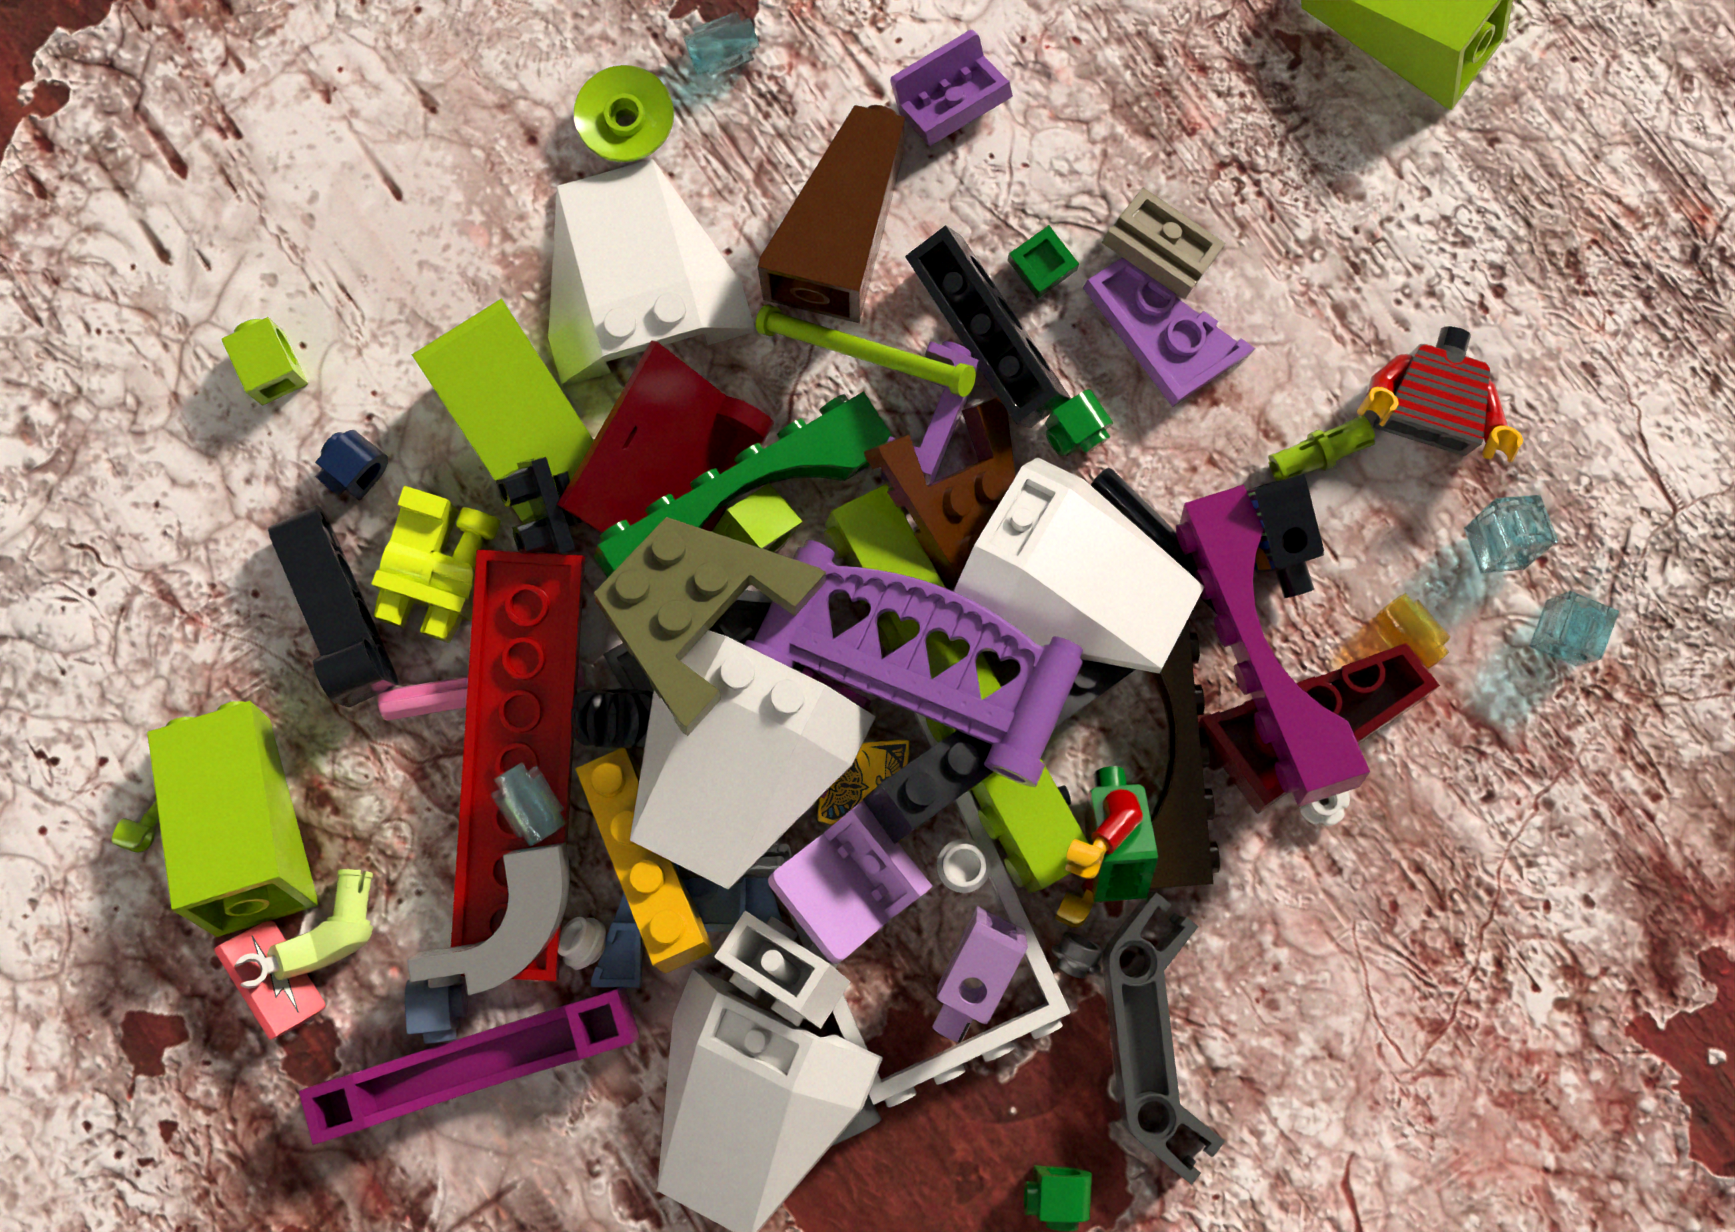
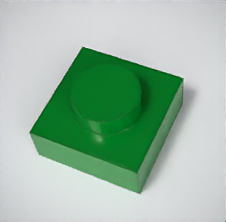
M1050 225L1011 251L1007 259L1037 299L1076 272L1079 267L1078 261Z

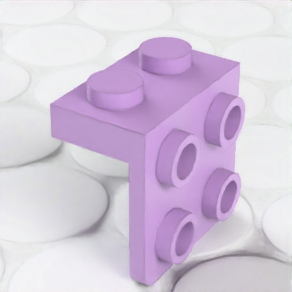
M864 801L856 805L822 835L777 868L768 878L771 889L826 959L833 964H838L847 958L884 924L932 887L899 843L894 844Z

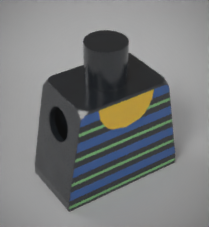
M1305 474L1288 477L1246 490L1264 529L1256 551L1254 565L1256 572L1276 571L1284 598L1298 596L1314 590L1306 561L1323 556L1324 547Z

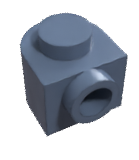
M427 979L414 982L408 980L405 986L407 1035L423 1033L424 1044L457 1040L456 1029L461 1028L460 1017L467 1016L468 1010L465 985L453 984L429 988Z

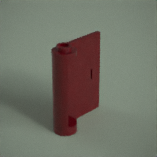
M651 340L557 505L601 534L623 520H627L631 526L647 517L645 509L658 499L672 494L676 500L692 491L689 484L703 473L716 468L719 474L735 466L736 463L733 459L739 453L754 444L760 443L761 446L763 445L774 425V421L753 405L740 399L726 396L660 343ZM730 503L717 511L701 529L712 532Z

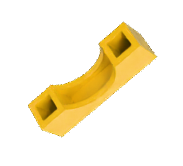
M620 748L575 768L652 965L666 974L715 952L695 902L684 885L675 863L630 841L641 773L637 761L626 748Z

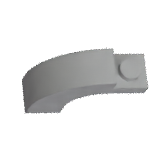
M566 842L514 850L503 855L509 897L507 911L498 930L489 939L479 943L416 954L407 960L410 982L427 979L429 988L444 987L462 982L461 974L465 973L468 995L492 989L510 980L535 960L556 934L568 904L570 867Z

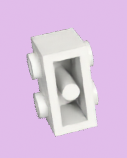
M744 911L714 956V958L734 972L729 982L754 999H757L761 991L765 992L775 999L770 1009L798 1027L805 1018L821 1029L850 984V981L836 970L838 964L829 962L814 942L809 950L794 942L798 933L778 919L771 916L766 924L747 911Z

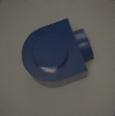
M349 430L345 433L337 432L324 443L321 449V456L315 462L321 470L315 475V478L338 497L346 490L360 501L384 473L388 464V456L355 430Z

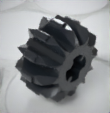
M622 688L582 690L574 696V708L571 709V725H573L574 738L584 746L610 747L612 749L645 747L653 692Z

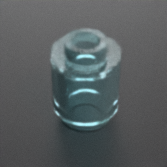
M737 11L693 27L694 33L683 37L697 76L706 72L713 76L754 60L751 50L760 47L751 19L748 18L741 21Z
M521 762L494 779L499 789L491 793V797L517 838L523 836L529 847L548 837L566 824L565 819L560 813L564 808L538 766L527 771Z

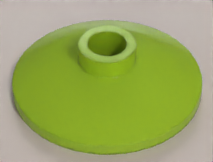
M619 65L599 71L583 85L575 101L574 121L580 138L593 153L610 161L632 162L651 155L664 144L673 126L674 107L668 89L657 76L640 67ZM629 115L635 118L634 123L629 126L622 127L618 125L619 119L623 116Z

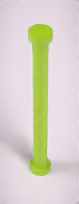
M769 304L764 305L756 317V329L760 334L773 336L777 333L949 387L952 394L961 397L967 396L975 383L976 372L975 368L971 365L959 363L956 366L942 363L784 315L778 307Z

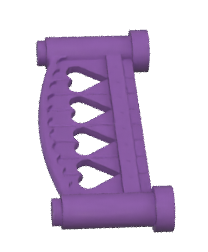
M807 539L803 547H798L793 559L819 567L825 571V584L796 616H793L776 602L772 601L754 641L746 640L744 645L792 669L795 663L807 667L822 675L990 743L992 747L984 763L987 768L1017 783L1036 787L1045 767L1044 763L1040 761L1041 756L1083 663L1080 659L1083 649L1072 641L1056 636L1052 637L1049 645L1040 646L1015 626L989 609L956 592L933 583L887 571L837 566L832 562L835 552L819 542ZM844 592L850 596L852 602L858 600L868 602L871 606L869 615L833 639L829 611L830 598L836 593ZM885 612H894L899 616L901 622L905 620L918 622L920 625L918 635L882 659L877 628L879 616ZM935 631H942L949 636L950 641L957 639L965 640L970 645L968 655L931 679L926 647L927 637ZM992 651L999 656L1000 661L1007 659L1017 661L1021 667L1019 675L982 700L976 668L977 657L982 652Z

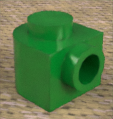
M1087 389L1054 409L1044 424L1048 428L1045 433L1051 447L1058 455L1068 456L1079 448L1085 454H1088L1110 438L1106 430L1113 424V421L1091 389Z
M1034 1165L1033 1181H1025L1023 1206L1025 1215H1036L1039 1221H1046V1227L1052 1230H1078L1079 1222L1090 1220L1092 1173L1071 1167Z

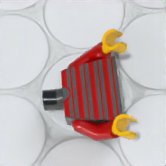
M1446 326L1441 328L1436 347L1419 344L1410 354L1395 356L1371 377L1366 398L1357 409V414L1363 416L1367 410H1372L1378 414L1373 425L1375 429L1462 456H1466L1482 445L1484 438L1486 444L1482 450L1483 458L1492 459L1496 450H1500L1507 455L1508 462H1513L1523 443L1522 435L1507 424L1496 386L1489 380V365L1486 362L1465 356L1471 334L1458 327Z

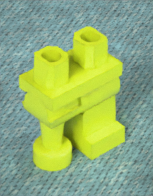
M404 485L397 504L401 508L390 541L383 552L379 570H376L371 583L380 590L373 617L384 623L404 628L413 603L427 607L428 610L419 632L431 638L450 643L460 626L461 620L464 619L470 622L472 620L476 550H481L484 539L492 540L496 537L501 521L482 511L462 507L456 525L464 533L453 556L445 555L443 553L459 511L448 499Z

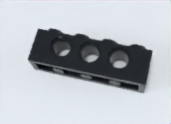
M945 225L905 256L965 348L971 352V357L979 360V369L1016 424L1032 428L1050 415L1054 409L1071 399L960 234Z

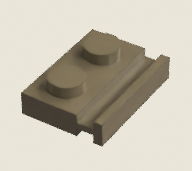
M1144 187L1119 216L1113 227L1111 226L1102 241V244L1184 300L1226 244Z

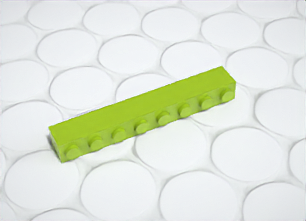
M887 483L831 511L825 523L827 530L824 531V538L827 546L835 552L834 557L836 559L843 558L846 565L850 567L902 574L945 588L927 554L915 537L914 531L901 508L896 507L887 493L889 490ZM858 600L862 605L868 603L864 600ZM885 612L877 620L879 640L887 651L897 650L915 638L920 631L918 622L914 620L901 622L899 616L894 612ZM942 631L931 633L926 640L931 679L965 658L969 653L970 645L962 639L950 641L949 636ZM981 653L976 659V668L981 698L983 700L1000 689L1001 686ZM926 717L927 726L938 743L956 731V729ZM1046 766L1036 787L1017 783L993 772L970 789L982 808L978 811V816L983 828L992 839H999L1008 855L1004 859L1005 866L1017 886H1025L1030 894L1048 887L1071 873L1066 871L1065 867L1069 861L1066 855L1074 839L1088 843Z

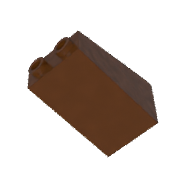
M854 105L760 256L757 267L763 300L860 324L903 159L904 116L897 115L894 110L882 105H870L868 107Z

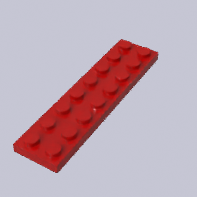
M476 550L451 947L485 941L500 927L507 911L509 897L503 855L514 850L566 842L567 846L574 747L571 709L574 708V696L577 694L585 557L582 555L521 554L520 552ZM562 922L543 952L511 979L555 982L559 979L560 954L558 953Z

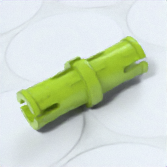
M1357 416L1345 422V424L1325 432L1318 429L1309 433L1307 440L1269 455L1268 459L1270 462L1268 464L1276 481L1306 474L1319 468L1326 471L1334 467L1337 460L1356 451L1358 452L1375 444V433L1365 416Z

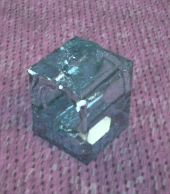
M1541 495L1495 498L1464 528L1480 573L1525 570L1559 541Z
M1565 592L1546 600L1529 647L1574 666H1581L1601 660L1619 611L1575 592Z

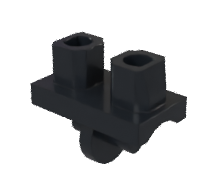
M546 457L533 458L517 463V470L496 480L497 488L505 507L529 501L535 520L512 527V534L518 552L521 554L539 552L562 554L575 549L568 526L583 521L557 505L570 483L568 471L552 476Z

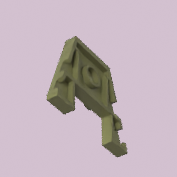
M666 517L594 592L597 605L631 656L635 657L647 675L650 685L658 697L662 698L674 716V721L680 730L688 736L721 700L720 690L680 660L748 586H754L793 616H796L825 584L826 572L819 567Z

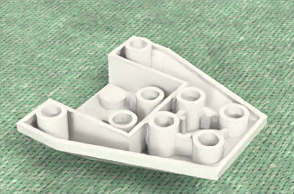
M1037 457L1021 467L976 541L953 592L994 612L1040 646L1049 645L1053 636L1061 637L1074 642L1083 649L1080 659L1160 673L1204 586L1084 479Z
M693 968L672 1021L657 1191L733 1232H759L863 1109L883 1057L837 1035L819 1037L739 998L742 990L699 968Z

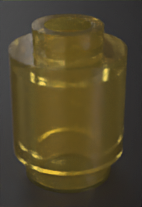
M1406 592L1390 602L1372 618L1380 627L1377 633L1390 648L1407 643L1427 669L1437 664L1449 653L1444 644L1449 641L1451 636L1419 599L1413 601Z

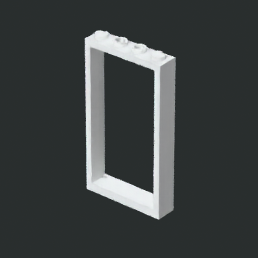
M852 686L847 688L868 698L871 701L870 705L883 700ZM914 712L929 747L932 748L938 742L934 739L927 726L926 717ZM969 791L954 802L971 839L982 845L989 855L991 862L989 879L1009 922L1025 929L1028 948L1024 955L1046 1003L888 1077L881 1079L877 1071L869 1091L873 1105L883 1100L887 1107L900 1104L917 1094L914 1088L915 1085L932 1077L936 1085L954 1079L965 1072L962 1063L980 1055L983 1056L985 1062L999 1058L1014 1049L1012 1040L1031 1032L1033 1039L1046 1036L1063 1026L1059 1018L1071 1013L991 837L980 822L978 809ZM789 912L804 948L809 950L813 941ZM843 994L832 1010L845 1040L868 1050Z

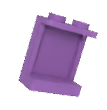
M944 341L940 345L935 342H929L925 353L926 358L956 366L959 363L968 364L975 368V372L977 371L979 360L971 357V352L957 343ZM938 383L934 384L944 387L943 393L920 448L914 446L927 485L933 483L962 415V410H964L970 393L965 397L952 394L949 387ZM890 436L889 439H888V441H890V440H892V439H895V438ZM881 469V479L889 482Z

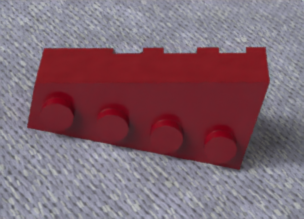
M1407 643L1344 665L1340 669L1318 677L1314 676L1296 683L1324 708L1347 720L1358 745L1422 702L1440 686ZM1253 699L1242 705L1226 711H1218L1202 717L1198 726L1199 736L1207 737L1210 751L1254 811L1259 814L1285 796L1286 793L1283 791L1276 775L1275 763L1279 762L1272 743L1265 744L1256 728L1254 714L1258 710Z

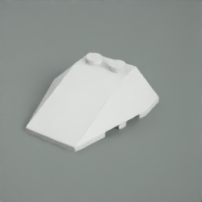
M653 159L557 186L548 339L563 387L610 374L611 370L608 361L645 351L651 340L657 341L663 346L705 334L707 344L711 345L756 332L741 281Z
M708 630L680 661L720 690L721 700L687 736L674 721V716L662 698H659L655 691L653 692L630 841L729 890L815 804V801L852 766L876 716L827 685L727 636Z

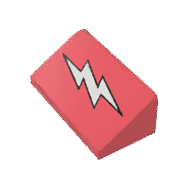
M272 920L263 922L214 948L217 957L270 1040L299 1028L326 1007L323 998L307 973L283 980H277L274 974L270 973L267 974L262 984L256 988L247 989L240 986L241 983L256 980L261 975V968L255 962H246L243 965L234 967L240 957L245 954L254 953L267 958L268 950L272 945L286 941Z

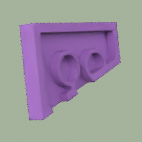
M1123 257L1089 278L1083 286L1085 292L1172 407L1247 358L1256 349L1242 338L1237 342L1216 326L1218 321L1208 313L1202 311L1199 314L1178 299L1174 292Z

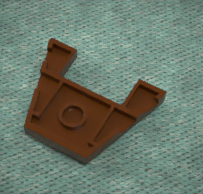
M999 397L988 399L962 410L978 462L927 485L909 434L864 451L865 458L873 470L881 468L891 483L892 487L889 488L887 493L896 507L905 506L919 529L914 535L948 588L956 587L976 541L1016 477L1008 412Z

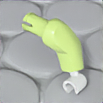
M353 869L338 870L333 917H327V921L322 922L307 933L272 945L268 950L267 958L254 953L245 954L240 957L234 967L243 965L246 962H255L261 968L259 978L243 982L240 986L247 989L256 988L262 984L267 974L273 973L277 980H283L320 970L366 945L374 927L370 925L371 921L366 920L373 873L364 871L361 874V870Z

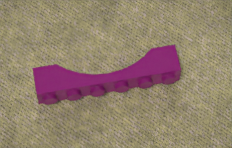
M1243 484L1184 503L1180 524L1176 525V535L1183 553H1191L1198 570H1195V579L1204 586L1201 593L1204 600L1211 599L1218 615L1214 618L1218 638L1224 647L1231 646L1237 660V664L1234 665V672L1239 688L1244 695L1251 694L1258 710L1254 714L1258 733L1265 744L1272 743L1279 762L1275 763V770L1278 781L1286 794L1293 793L1298 807L1360 787L1370 773V770L1349 722L1324 708L1303 691L1279 664L1264 637L1255 609L1253 588L1256 551L1264 529Z
M620 987L318 1083L300 1090L299 1095L312 1145L493 1085L631 1044L639 1039L640 1035L625 987Z

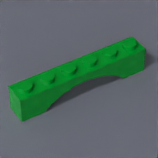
M864 391L850 400L845 394L839 395L819 409L822 416L806 424L803 418H800L777 433L779 440L763 449L761 444L757 443L739 453L733 459L736 465L721 474H719L716 468L703 473L689 484L692 491L676 500L672 494L658 499L645 509L648 516L630 526L627 520H623L611 526L599 536L602 543L597 545L594 557L608 578L666 517L702 528L717 511L732 500L768 483L793 478H825L846 481L870 466L865 458L864 451L888 442L889 437H893Z

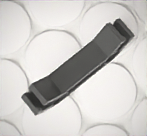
M1148 892L1147 898L1139 902L1109 940L1102 957L1119 1112L1122 1123L1129 1133L1192 1185L1201 1174L1194 1167L1196 1161L1187 1155L1181 1162L1167 1149L1166 1141L1175 1134L1180 1124L1187 1125L1201 1135L1198 1140L1206 1146L1203 1151L1211 1157L1218 1152L1225 1141L1180 1104L1164 970L1199 926L1188 917L1173 913L1169 921L1176 927L1155 948L1150 942L1142 939L1141 931L1156 909L1167 912L1171 904L1157 892ZM1130 946L1138 947L1143 952L1145 958L1142 970L1133 976L1125 975L1119 965L1122 952ZM1151 1101L1159 1102L1163 1110L1160 1123L1150 1129L1141 1128L1138 1123L1140 1108L1145 1103Z

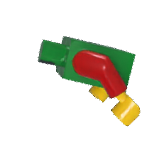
M1103 767L1093 774L1095 788L1089 791L1084 817L1088 843L1074 839L1067 851L1066 858L1069 861L1065 870L1086 878L1081 885L1085 893L1081 899L1066 892L1055 918L1073 928H1078L1084 924L1095 902L1146 899L1158 861V853L1146 792L1142 785H1127L1125 771L1121 767Z

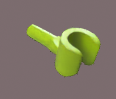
M157 801L144 813L139 823L123 818L113 832L112 843L136 853L149 849L155 835L154 826L159 819Z

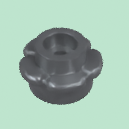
M1064 932L1060 943L1052 946L1053 954L1058 957L1056 966L1067 974L1077 978H1085L1088 971L1098 973L1101 970V966L1097 963L1102 955V948L1083 936Z

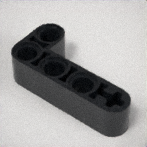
M316 505L269 526L268 532L274 549L321 655L313 660V667L317 679L328 698L336 704L349 708L397 686L398 678L337 536L323 510Z

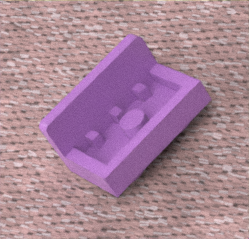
M974 30L965 32L896 73L890 79L899 114L905 117V121L929 147L1013 97L1010 82L984 56L980 37Z

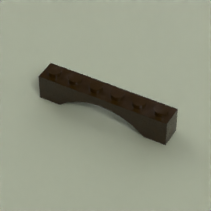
M1188 620L1161 672H1151L1163 700L1168 725V763L1162 790L1150 815L1158 853V861L1150 889L1214 884L1213 873H1219L1220 870L1218 845L1216 841H1209L1208 820H1213L1215 816L1214 796L1211 788H1204L1203 768L1209 767L1210 763L1209 744L1206 736H1199L1198 715L1204 714L1205 699L1202 685L1194 684L1193 664L1199 663L1200 647L1197 633H1190Z

